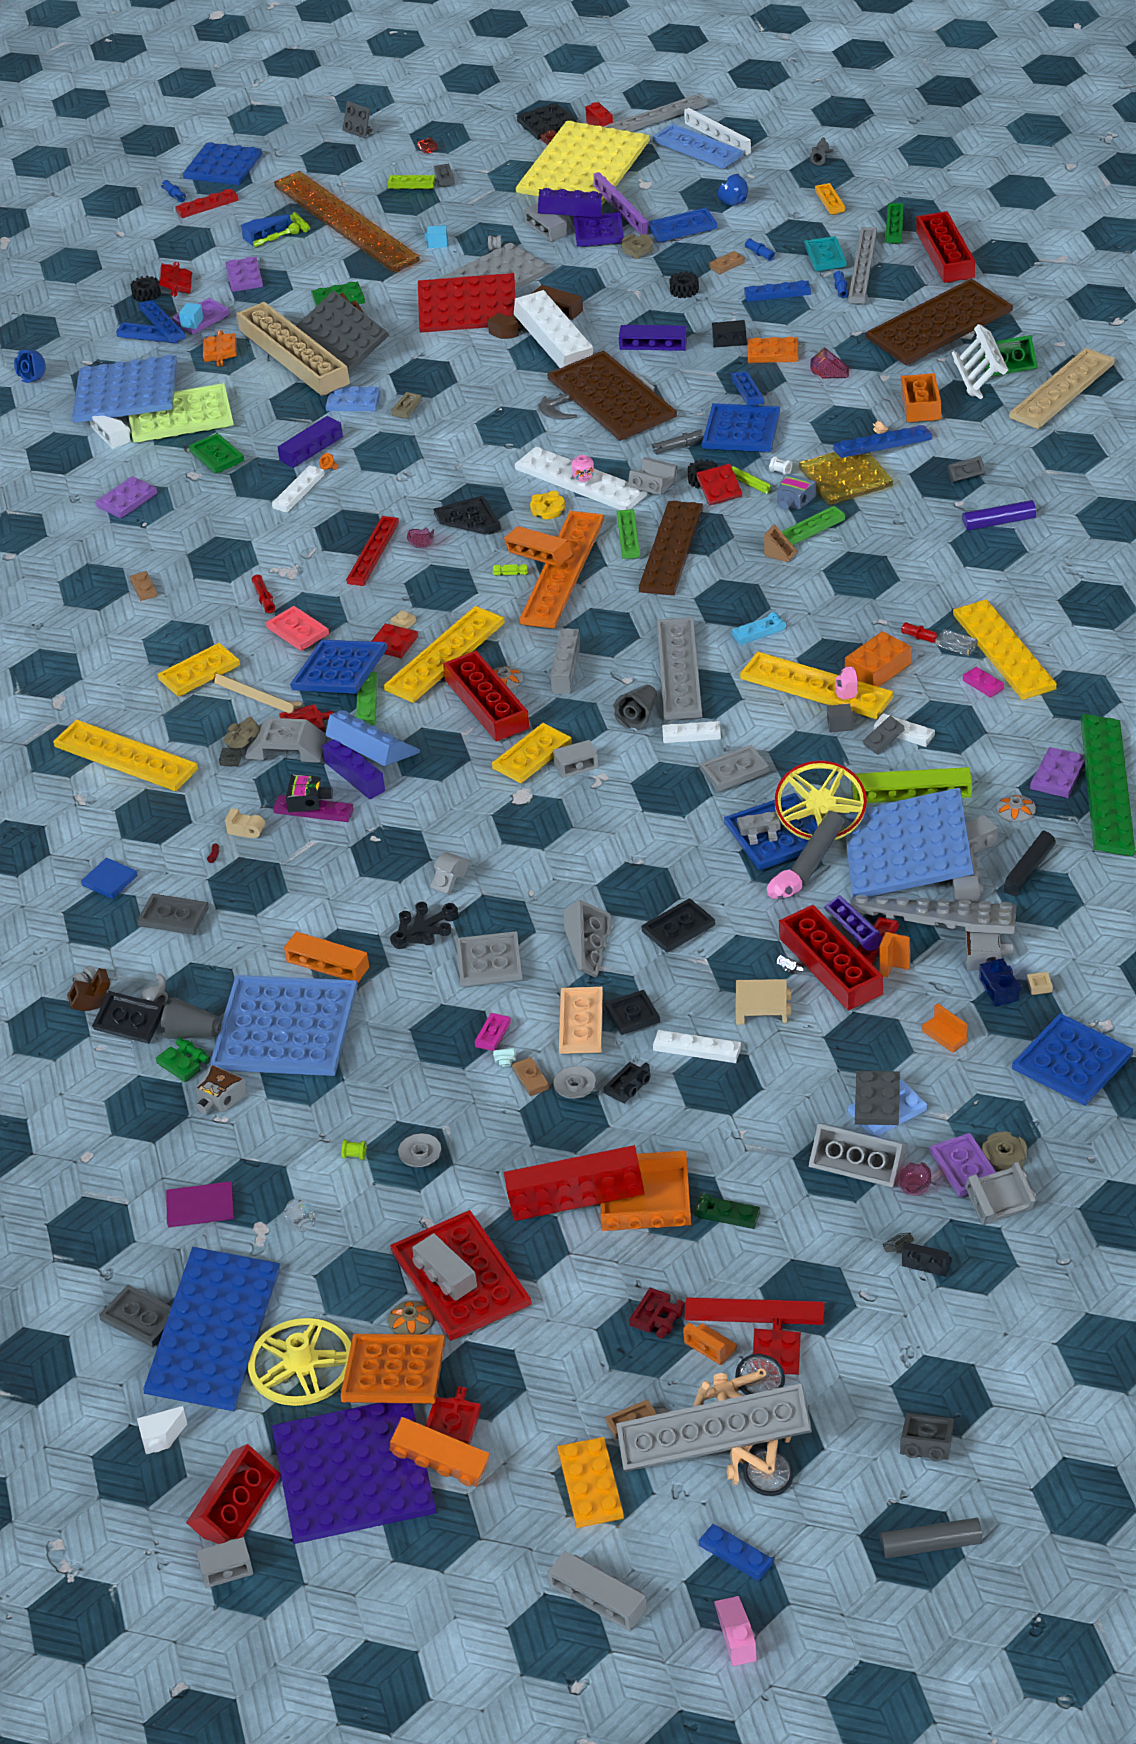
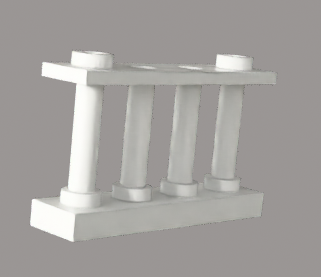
M978 324L974 328L977 334L976 340L962 355L955 351L952 352L954 363L957 365L967 387L966 391L968 394L982 399L983 396L979 388L994 372H1000L1004 375L1008 368L991 331ZM981 344L980 350L967 362L966 359ZM984 354H986V358L973 371H971V368L980 360V358ZM990 363V368L976 382L975 378Z

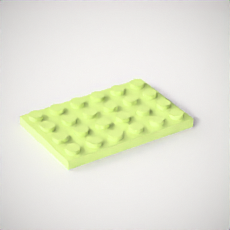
M224 383L175 391L173 409L128 415L134 443L186 433L192 434L204 430L209 431L221 427L226 428L234 425Z

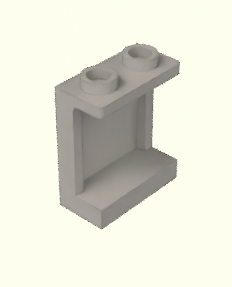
M644 457L641 470L630 471L628 487L661 495L675 482L677 465Z
M1018 1162L1013 1163L1009 1169L978 1178L977 1174L969 1176L965 1184V1188L982 1225L1032 1210L1036 1200V1193L1032 1187H1029L1026 1171L1020 1167Z

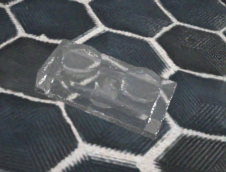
M944 629L935 639V645L969 656L978 646V639Z

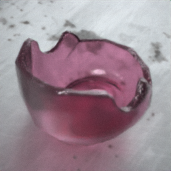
M428 528L423 530L411 529L407 533L408 542L416 548H426L432 544L434 539V529H432L431 533Z
M910 1162L900 1170L897 1176L898 1187L905 1194L911 1196H919L925 1193L932 1182L930 1168L924 1162L920 1164Z

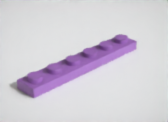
M600 172L594 173V187L597 191L602 193V196L618 212H621V215L639 234L647 235L648 220L615 189L614 185Z

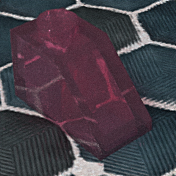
M825 347L810 360L811 371L822 379L847 378L849 376V366Z

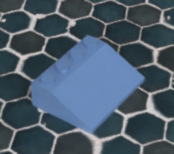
M340 710L329 715L326 736L341 742V744L383 766L420 753V749L360 718L350 715L347 711Z

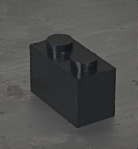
M745 320L713 322V347L747 345Z

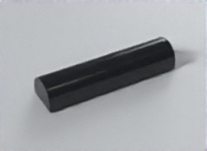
M1045 830L1039 834L1006 877L1004 893L1015 896L1020 892L1055 846L1056 840L1052 834Z

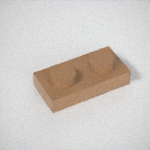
M736 251L730 252L709 262L710 269L718 274H722L745 263V257Z
M147 571L130 576V581L140 601L157 597V591Z
M647 1399L606 1416L605 1421L617 1440L619 1438L616 1423L657 1415Z

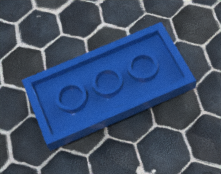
M707 208L648 221V229L657 242H666L670 239L695 235L699 232L711 231L717 228V222Z

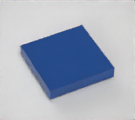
M106 857L81 880L82 886L113 899L138 875L136 870Z

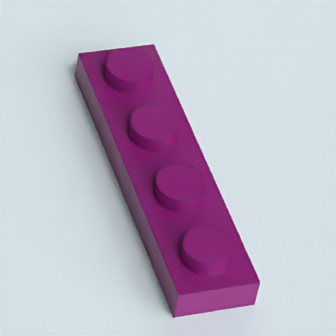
M279 795L273 810L275 814L348 822L354 808L353 804L322 800L318 810L288 813L286 796Z

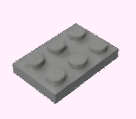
M748 745L700 763V770L719 792L769 773L770 766L752 745Z

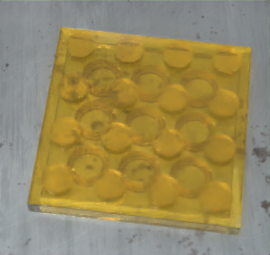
M836 452L799 462V469L807 479L816 481V490L828 505L893 486L891 477L870 452L841 458Z

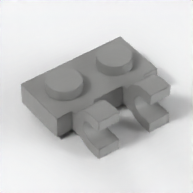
M776 811L737 818L741 836L747 835L750 845L758 844L756 834L767 832L770 842L778 840L776 831L781 829Z

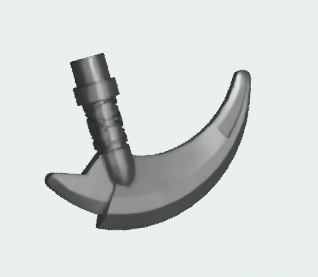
M568 393L562 394L554 400H548L544 396L541 403L538 404L540 411L550 418L572 419L577 417L576 414L559 412L554 407L562 402H567L570 399Z

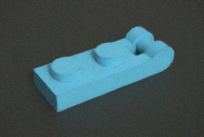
M772 612L766 618L732 629V636L740 645L784 630L786 623L780 619L776 612Z

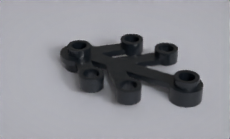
M418 902L415 905L417 914L414 926L407 930V926L412 920L411 913L409 911L400 912V925L398 931L390 936L391 944L396 949H404L409 943L432 945L435 942L434 934L450 935L451 925L449 923H441L439 927L432 925L443 919L446 921L456 920L459 916L457 906L453 903H447L443 906L441 912L424 921L425 914L428 912V906L426 902ZM418 933L423 934L422 936H414Z

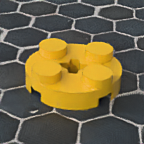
M558 491L534 494L531 497L530 511L535 517L539 515L542 516V519H553L559 517L561 511H565V500L559 495Z

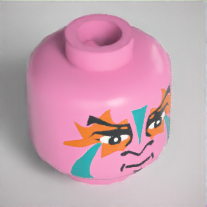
M579 455L572 460V476L580 482H586L593 477L594 462L592 458L586 455Z

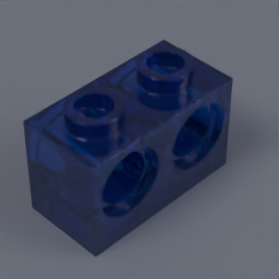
M1003 958L979 965V980L995 1007L1019 1001V991L1022 990L1019 979H1015L1011 966L1007 965Z

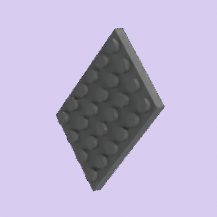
M334 290L296 325L306 335L344 363L348 368V374L389 336V333Z

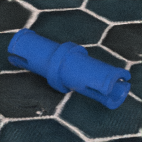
M169 180L162 182L164 185H161V187L171 197L176 198L179 202L185 200L186 194L180 191L177 185H173Z
M751 238L745 242V247L752 250L757 256H762L769 261L774 258L775 252L766 248L764 244L757 243Z
M836 271L833 274L835 279L834 286L838 291L839 298L844 299L848 296L847 281L844 279L843 272Z

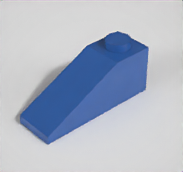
M290 215L254 219L241 225L243 239L254 246L253 241L264 239L273 233H279L287 229L291 224Z

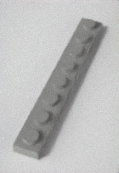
M699 93L603 127L631 132L657 122H662L668 118H674L677 115L683 114L687 108L692 110L700 109L708 105V101Z
M861 227L848 303L865 304L877 228Z

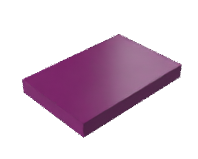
M232 1181L167 1189L168 1228L234 1219Z

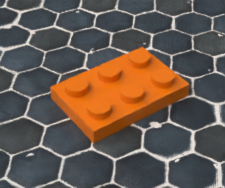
M756 337L748 339V363L798 362V337Z

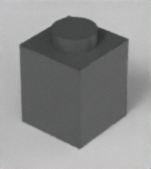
M850 703L827 706L829 732L853 730V722H856L855 711H851Z

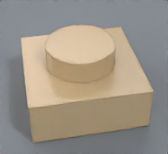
M401 610L390 619V622L394 626L410 628L416 623V616Z
M1048 972L1027 974V983L1031 995L1052 992L1053 986Z

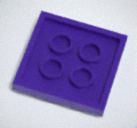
M621 212L602 213L601 217L573 216L577 247L622 243L624 235Z

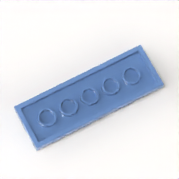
M673 123L653 136V142L723 169L743 156V150Z

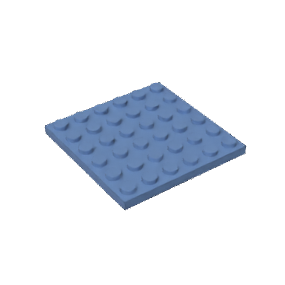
M165 355L159 358L150 357L145 360L134 359L130 362L120 361L115 364H100L99 366L80 368L72 413L73 423L91 421L92 416L113 418L173 409L178 365L177 355Z
M960 788L866 808L860 824L845 836L853 897L857 895L871 897L974 874ZM859 812L843 813L845 820L844 828H847L856 819Z
M236 975L210 1066L215 1065L226 1071L335 1076L358 987L357 980Z

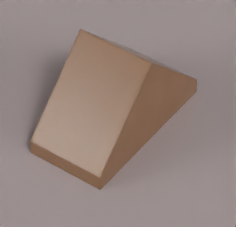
M775 524L764 534L765 556L788 562L797 553L796 548Z

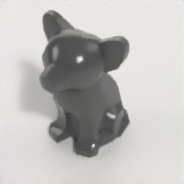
M824 137L821 138L816 147H812L811 162L818 166L823 165L826 159L825 153L833 152L834 149H829V144Z

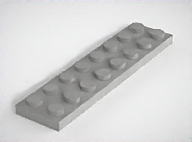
M694 618L658 619L657 633L664 720L702 717Z
M802 1383L616 1423L625 1472L812 1432Z

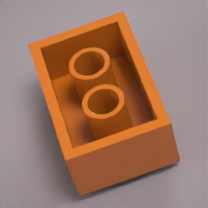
M935 373L901 376V397L906 422L941 420V399Z
M882 631L845 657V667H854L857 681L880 687L911 664V646Z

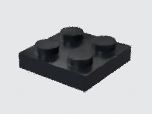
M644 990L605 1002V1008L621 1035L660 1023V1016Z

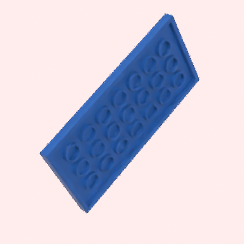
M192 1246L143 1388L144 1394L235 1411L248 1370L249 1359L254 1344L258 1339L280 1270V1263Z

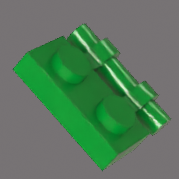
M178 1038L176 1045L179 1048L176 1050L170 1046L156 1057V1063L182 1081L187 1082L201 1071L199 1063H209L210 1057L201 1048L197 1049L194 1047L193 1043L189 1040ZM188 1053L192 1055L190 1058L186 1056Z

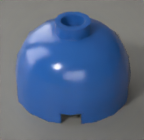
M739 174L729 176L727 178L728 182L721 184L717 197L726 205L735 206L745 202L747 199L748 185Z
M32 349L21 350L17 353L18 357L14 359V368L17 376H21L24 379L21 381L25 383L34 382L45 374L46 363L42 354Z

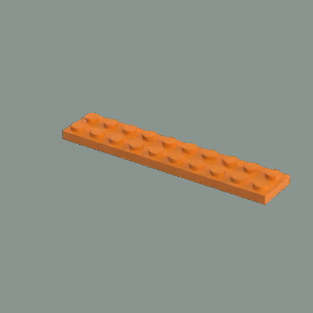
M569 511L558 537L568 540L573 555L559 567L545 563L520 616L521 625L556 628L602 527L604 514Z

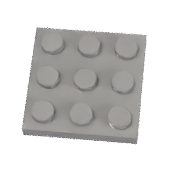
M517 931L456 938L461 987L523 980Z

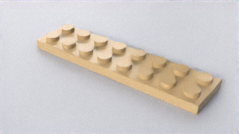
M1085 348L1009 413V418L1039 429L1114 365L1115 358Z

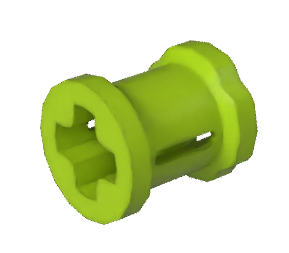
M344 1139L341 1157L343 1159L357 1157L360 1160H365L367 1151L366 1141L358 1143L349 1142L348 1139Z

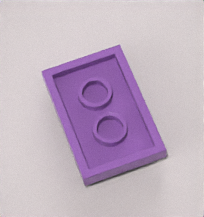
M257 257L233 259L225 262L232 292L263 287Z
M209 297L198 303L202 305L204 319L196 329L181 327L179 314L172 317V320L178 327L193 335L230 315V309Z
M132 476L98 499L96 506L121 519L156 495L157 488Z
M1049 747L1031 781L1030 789L1069 798L1085 766L1084 755Z
M971 1133L930 1146L931 1155L959 1198L969 1195L965 1188L969 1176L977 1174L978 1178L996 1173Z

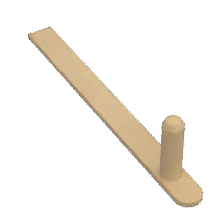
M218 673L215 675V684L284 712L293 713L294 708L302 707L301 701H285Z

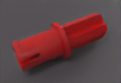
M908 622L902 625L901 633L913 636L916 640L922 639L935 643L936 639H938L936 632L925 629L921 625L915 626Z

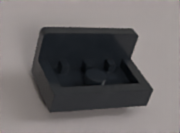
M629 1062L603 1087L604 1094L625 1104L636 1095L643 1085L649 1082L651 1077L650 1065L645 1062L639 1067Z
M904 1242L902 1247L903 1267L944 1277L947 1276L952 1263V1257L949 1256V1252Z

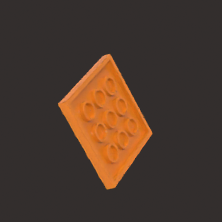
M353 1334L341 1390V1402L435 1404L445 1347V1335Z

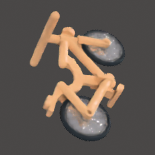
M749 1355L738 1364L734 1379L728 1381L727 1374H715L713 1376L714 1386L710 1388L711 1384L709 1381H703L697 1391L694 1406L703 1405L705 1400L713 1397L717 1398L718 1401L726 1400L727 1397L731 1399L743 1396L737 1392L740 1390L745 1395L782 1388L785 1384L784 1370L777 1360L768 1355ZM791 1437L784 1438V1443H789ZM778 1440L768 1441L767 1448L758 1449L752 1453L749 1451L753 1445L731 1449V1465H727V1479H732L733 1485H738L739 1462L743 1464V1475L747 1485L758 1494L777 1496L785 1492L792 1484L794 1477L793 1466L790 1460L777 1450Z

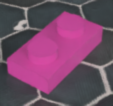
M977 666L963 674L964 682L990 698L1004 689L1003 682Z
M490 1013L475 1040V1047L490 1051L496 1050L511 1024V1018Z

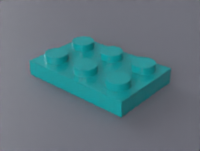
M836 236L805 240V248L814 271L846 267V259Z

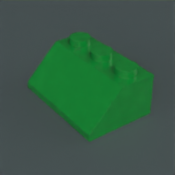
M1032 335L995 341L1008 368L1005 374L1038 369ZM986 354L980 358L981 362L986 358ZM990 363L984 369L985 372L990 368ZM994 372V374L991 377L1003 374H1001L1000 372Z

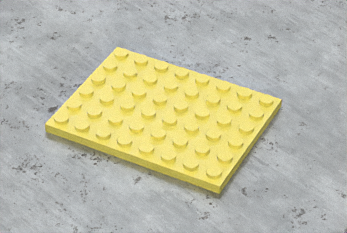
M566 121L518 183L516 193L539 197V189L543 188L598 192L594 187V173L600 172L616 187L650 141V135ZM603 196L601 206L606 201V199Z

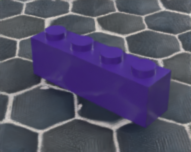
M550 188L539 189L538 213L601 217L602 193L596 191L583 192L581 190L567 191L565 189L551 190Z
M620 326V350H686L687 326Z
M329 416L322 418L279 445V460L292 468L298 466L343 437L341 422Z
M334 739L322 745L325 763L368 799H372L385 791L383 773L355 750Z

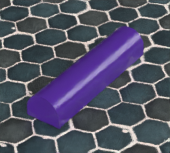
M1033 500L965 512L962 513V521L967 530L1032 519L1036 518V506Z
M841 895L824 906V909L866 950L873 951L880 946L882 942L880 933Z

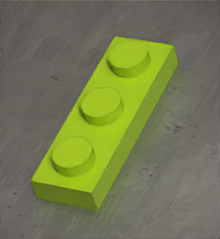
M389 175L387 185L388 188L430 189L434 188L435 175Z

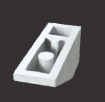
M92 416V420L89 421L90 426L112 449L131 442L130 428L122 421L107 416Z

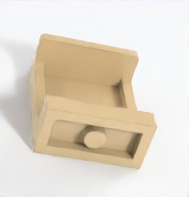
M787 979L736 980V1025H745V1016L782 1015L783 1023H787V1015H791V1003H787L788 1000H791V988H787Z

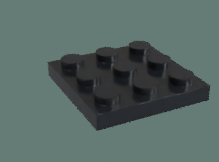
M551 103L548 106L539 107L533 111L517 115V122L537 140L557 134L566 121L577 123L557 103Z

